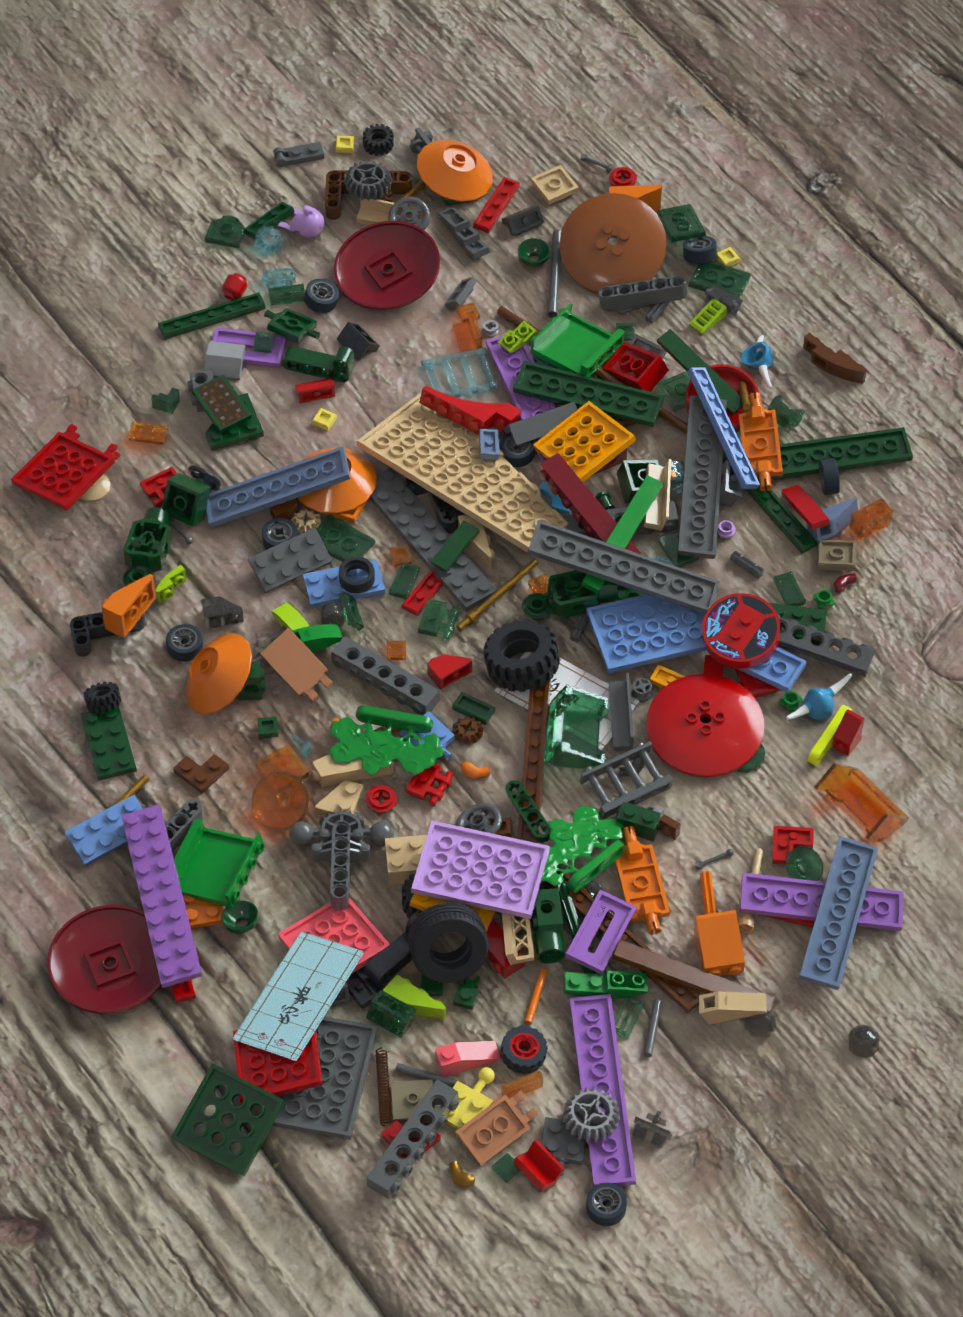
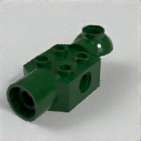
M150 508L146 511L144 519L133 521L123 549L125 565L130 568L125 571L122 577L125 586L149 574L153 575L152 572L162 570L171 545L169 527L171 516L167 511L161 508Z
M574 570L551 575L548 581V594L532 593L523 599L522 610L525 615L536 621H540L553 613L560 619L586 614V608L600 605V602L618 599L617 584L605 581L597 594L581 585L587 575L583 572Z
M541 881L531 921H533L532 932L533 939H535L537 960L541 963L551 964L559 962L565 957L563 919L559 888L543 889Z

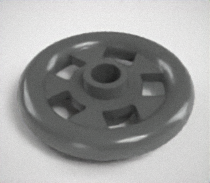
M405 197L393 204L389 211L388 220H401L410 224L417 223L418 227L425 230L430 222V210L421 199ZM409 204H414L416 208H408ZM399 208L404 209L401 215L396 214ZM419 212H423V219H418ZM408 214H412L411 218H406Z
M479 803L464 810L459 816L456 826L470 827L473 830H485L487 833L496 834L502 824V815L494 805ZM483 811H487V812H489V813H488V815L486 816V815L482 814V812H483ZM489 820H494L493 825H489Z

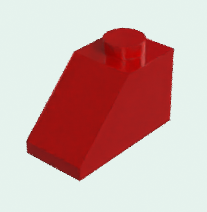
M442 654L439 657L432 658L427 663V674L440 690L472 672V660L466 657Z
M849 709L846 710L833 736L832 747L836 751L848 756L851 754L861 740L864 718Z

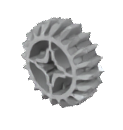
M586 1087L584 1092L578 1089L576 1095L571 1094L570 1099L565 1102L563 1122L566 1123V1129L571 1130L572 1136L578 1134L579 1141L584 1137L587 1143L590 1139H594L595 1143H597L599 1137L605 1140L606 1136H611L613 1130H616L618 1127L620 1109L616 1107V1100H611V1094L604 1095V1089L600 1093L597 1092L596 1087L592 1091H589ZM599 1106L606 1111L607 1115H604V1112H602L599 1109ZM575 1114L583 1120V1123L576 1118Z

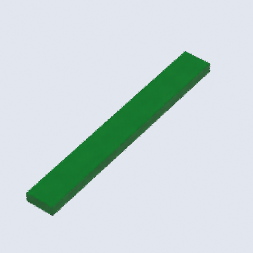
M649 475L646 476L606 543L624 549L627 547L664 483ZM587 574L581 585L598 594L606 580Z

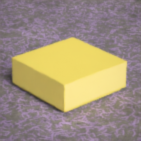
M337 136L336 153H353L354 136Z
M731 247L717 252L716 259L724 269L740 262V258Z
M320 408L312 420V425L329 431L337 419V414Z

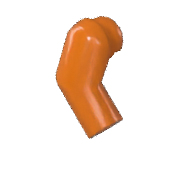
M468 761L461 764V771L471 779L490 776L488 766L477 768Z

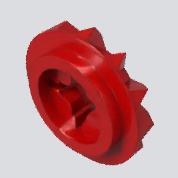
M619 167L611 171L609 175L610 184L612 186H635L637 175L630 168Z
M377 785L367 792L365 801L367 807L372 809L373 813L380 812L382 814L386 811L390 812L396 806L397 794L389 786ZM380 795H382L384 799L382 804L379 803Z

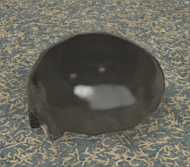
M857 1025L849 1032V1050L854 1055L863 1058L871 1057L879 1049V1034L872 1026Z

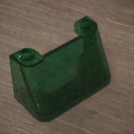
M567 684L563 687L549 705L545 751L546 765L586 769L590 766L596 767L606 762L605 752L598 750L600 721L606 718L609 713L608 698Z

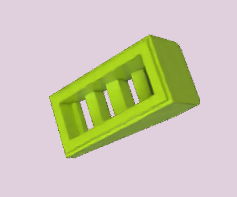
M714 298L689 323V326L703 335L726 316L727 307Z

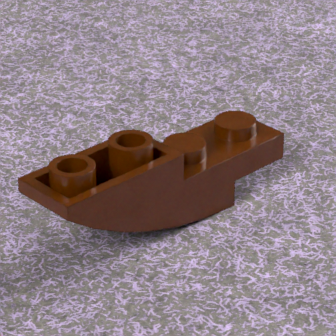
M811 333L804 336L803 348L811 354V363L838 378L862 384L865 382L867 370L853 360L849 354L844 353L841 349L835 353Z

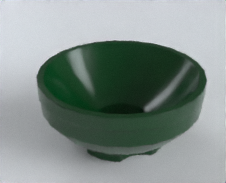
M530 238L524 240L519 245L518 256L528 266H540L549 259L550 247L544 240ZM537 256L539 259L531 261L529 257Z
M236 901L232 908L226 907L222 913V922L225 928L237 934L252 930L259 920L257 907L249 901ZM245 920L248 922L243 927L237 926L239 921Z

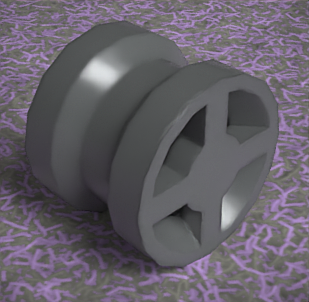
M646 678L636 679L632 685V697L641 703L646 702L651 698L652 684Z

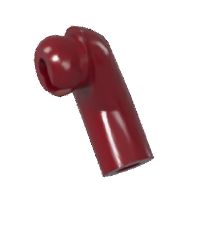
M855 573L839 576L833 583L835 593L844 592V585L856 583Z

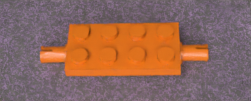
M756 392V399H754V393L749 395L751 405L749 411L739 414L742 447L754 473L759 478L760 490L765 491V485H767V491L772 489L770 477L783 475L776 411L764 409L761 403V394Z
M630 826L629 831L628 827H625L622 832L626 848L620 858L615 861L624 901L637 907L630 923L646 920L649 935H654L653 930H655V934H659L661 928L658 918L670 916V910L653 845L641 844L637 841L635 828Z

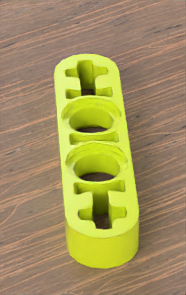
M845 705L841 706L811 750L807 762L818 766L831 747L833 736L846 710L853 711V709Z

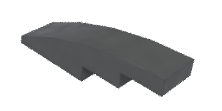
M454 206L438 212L447 229L474 260L490 253L489 247L480 240L479 233L471 227L470 220Z

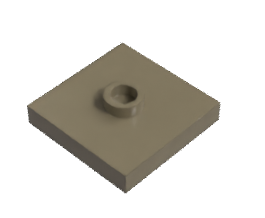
M819 541L817 569L856 571L857 541Z
M433 1079L391 1082L393 1123L396 1120L399 1123L407 1122L432 1087Z

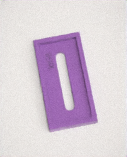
M216 327L212 341L270 350L271 352L269 353L245 350L243 364L280 368L287 338L280 335Z
M599 890L565 957L602 975L637 907ZM608 912H612L614 917L594 953L588 952V948L605 915Z

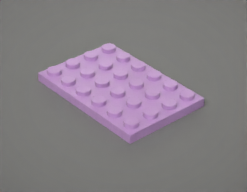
M431 821L411 893L531 919L550 846Z

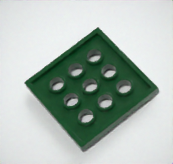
M212 1063L171 1138L245 1177L285 1101ZM224 1086L226 1089L225 1094L222 1097H217L215 1094L216 1089ZM236 1096H243L244 1101L242 1105L234 1106L233 1100ZM214 1105L215 1113L207 1116L205 1114L206 1107ZM255 1105H260L262 1107L261 1113L253 1116L251 1113L252 1108ZM228 1114L233 1115V1122L230 1125H224L223 1118ZM198 1124H204L205 1131L202 1134H196L195 1127ZM244 1124H250V1133L246 1135L242 1134V1126ZM217 1133H222V1142L214 1144L213 1136ZM240 1143L241 1150L238 1153H232V1144Z

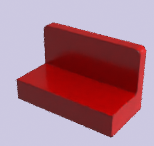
M330 378L295 385L299 403L335 397L334 381Z
M538 1140L533 1141L528 1151L516 1156L513 1161L540 1191L555 1186L564 1170L559 1161Z

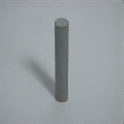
M654 999L644 1050V1056L652 1057L662 1004L660 999Z
M397 1063L395 1071L425 1080L433 1079V1082L438 1079L452 1088L458 1081Z

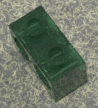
M380 990L371 1001L366 1018L402 1038L412 1025L416 1009Z

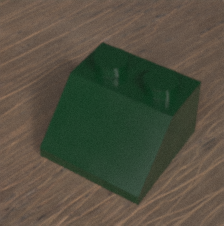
M623 460L616 474L625 504H630L646 478L648 464L659 466L658 460Z

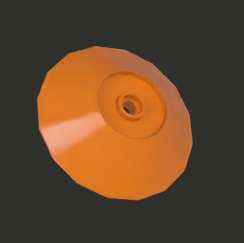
M453 140L434 141L424 146L417 156V170L422 181L433 192L446 199L459 202L474 201L486 195L492 186L493 172L488 161L476 149L465 143Z
M331 447L315 451L303 460L334 450L336 448ZM344 448L351 479L298 497V499L306 507L320 513L338 514L354 510L365 503L375 490L377 475L373 464L363 454Z
M228 633L218 636L204 646L193 659L187 675L185 692L187 702L195 712L208 715L222 710L235 699L244 687L250 673L252 654L249 643L242 635Z

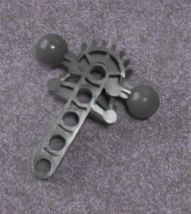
M342 809L340 812L334 810L333 814L326 813L325 817H321V828H312L309 823L300 821L292 825L289 831L291 842L297 846H306L312 840H320L319 843L312 845V859L315 862L326 861L331 863L330 896L331 906L335 910H344L349 906L350 863L361 860L367 862L370 860V845L364 843V839H371L375 845L382 847L385 846V838H394V830L389 823L380 821L372 825L371 828H363V817H359L358 813L352 814L350 810L346 813Z

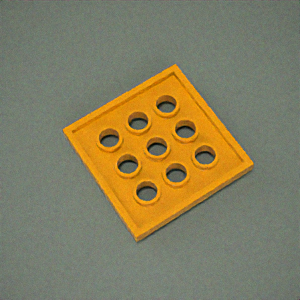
M588 401L534 443L533 446L546 459L559 453L581 481L584 482L634 443L636 438L635 435Z

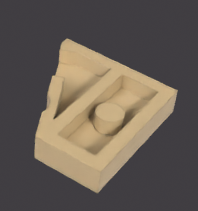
M344 780L315 806V812L333 814L334 810L340 812L343 809L346 813L350 810L352 814H355L364 785Z

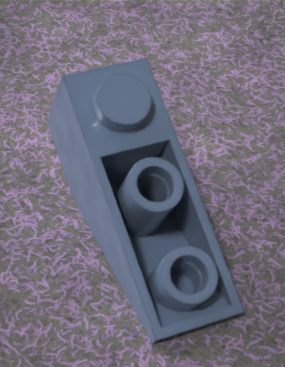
M857 498L822 510L829 518L830 524L814 530L807 524V531L818 542L835 536L859 515Z

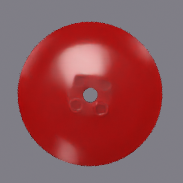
M694 674L671 682L656 695L648 710L646 729L648 739L652 743L651 747L665 764L690 776L717 777L738 770L753 758L763 739L764 719L761 708L754 696L739 683L719 675ZM706 717L711 721L709 723H702L700 719Z

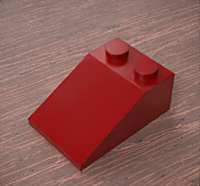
M626 342L618 348L602 367L605 372L627 386L651 392L669 371L660 355Z

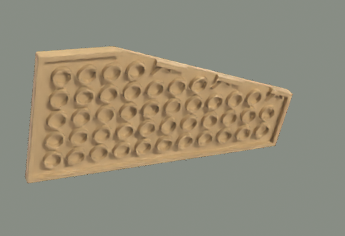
M421 393L357 440V447L526 552H528L538 520L565 529L568 526V522L555 509H551L539 496L537 489L521 472L518 473L504 458V453L500 449L499 460L480 459L479 435L420 404Z

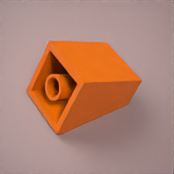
M736 910L695 916L693 937L701 970L719 977L724 975L735 976L743 973L745 959Z

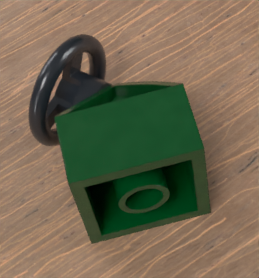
M194 465L188 467V472L194 479L181 473H177L168 479L162 509L167 511L172 518L192 527L204 520L210 489L221 487V481L214 474Z

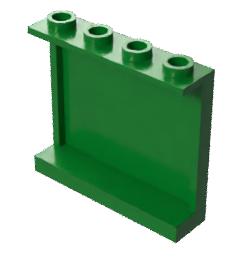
M570 303L560 311L558 316L553 317L550 323L544 326L537 336L534 335L532 337L530 353L561 370L591 377L623 344L625 331L619 328L614 334L603 330L571 313L573 304Z
M195 818L174 858L183 896L187 895L196 900L232 908L235 901L239 900L241 890L247 884L249 874L255 868L258 856L264 851L265 845L261 834L257 833L255 839L217 831L205 828L203 820Z

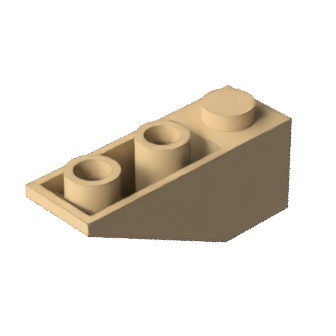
M468 515L457 516L458 527L463 521H466L479 528L480 533L467 548L486 566L492 568V560L495 559L493 548H489L491 541L489 534L485 533L486 526Z
M717 991L699 995V1014L709 1025L767 1013L765 993Z

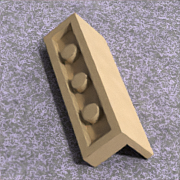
M360 198L361 207L356 217V223L371 225L389 221V211L394 203L379 199L361 200ZM399 208L396 214L401 215L404 209ZM423 212L418 213V219H423ZM408 214L406 218H411L412 214Z
M668 459L664 467L650 463L647 466L646 476L649 475L664 483L645 515L643 527L662 531L669 518L671 459Z

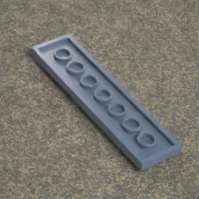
M342 446L209 493L206 507L208 524L213 528L351 479L345 449Z
M839 836L799 979L839 990L878 847Z

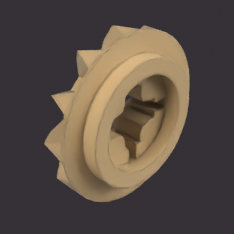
M308 508L303 511L299 509L298 513H294L291 519L296 525L297 533L300 534L313 528L318 530L321 525L320 515L315 510L309 511ZM307 517V518H308V521H307V523H306V525H305V524H304V519Z

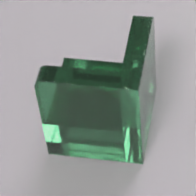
M171 388L168 395L159 393V395L153 394L151 397L152 408L173 414L180 402L179 389Z

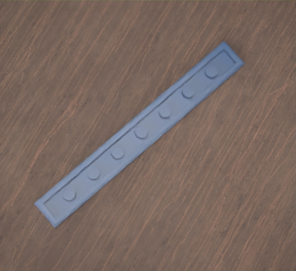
M690 368L687 372L741 488L757 489L760 483L706 368Z

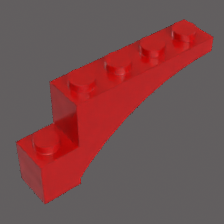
M427 385L422 389L419 401L420 404L479 435L480 428L489 429L492 426L505 433L503 427L519 421L522 413L521 409L508 402L505 404H494L464 400L439 392Z

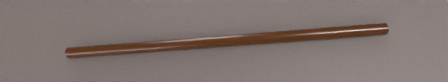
M500 306L497 310V314L516 326L525 321L503 306ZM528 323L535 330H537L538 334L540 333L541 330ZM601 368L593 374L601 380L627 386ZM661 407L658 416L687 434V423Z

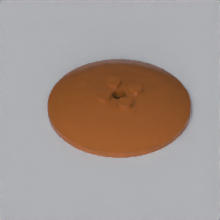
M603 194L586 200L567 218L560 236L561 258L567 272L574 281L583 288L598 294L599 290L605 286L652 280L660 270L665 258L666 234L658 215L643 201L625 194ZM616 238L618 242L616 245H610L608 240Z

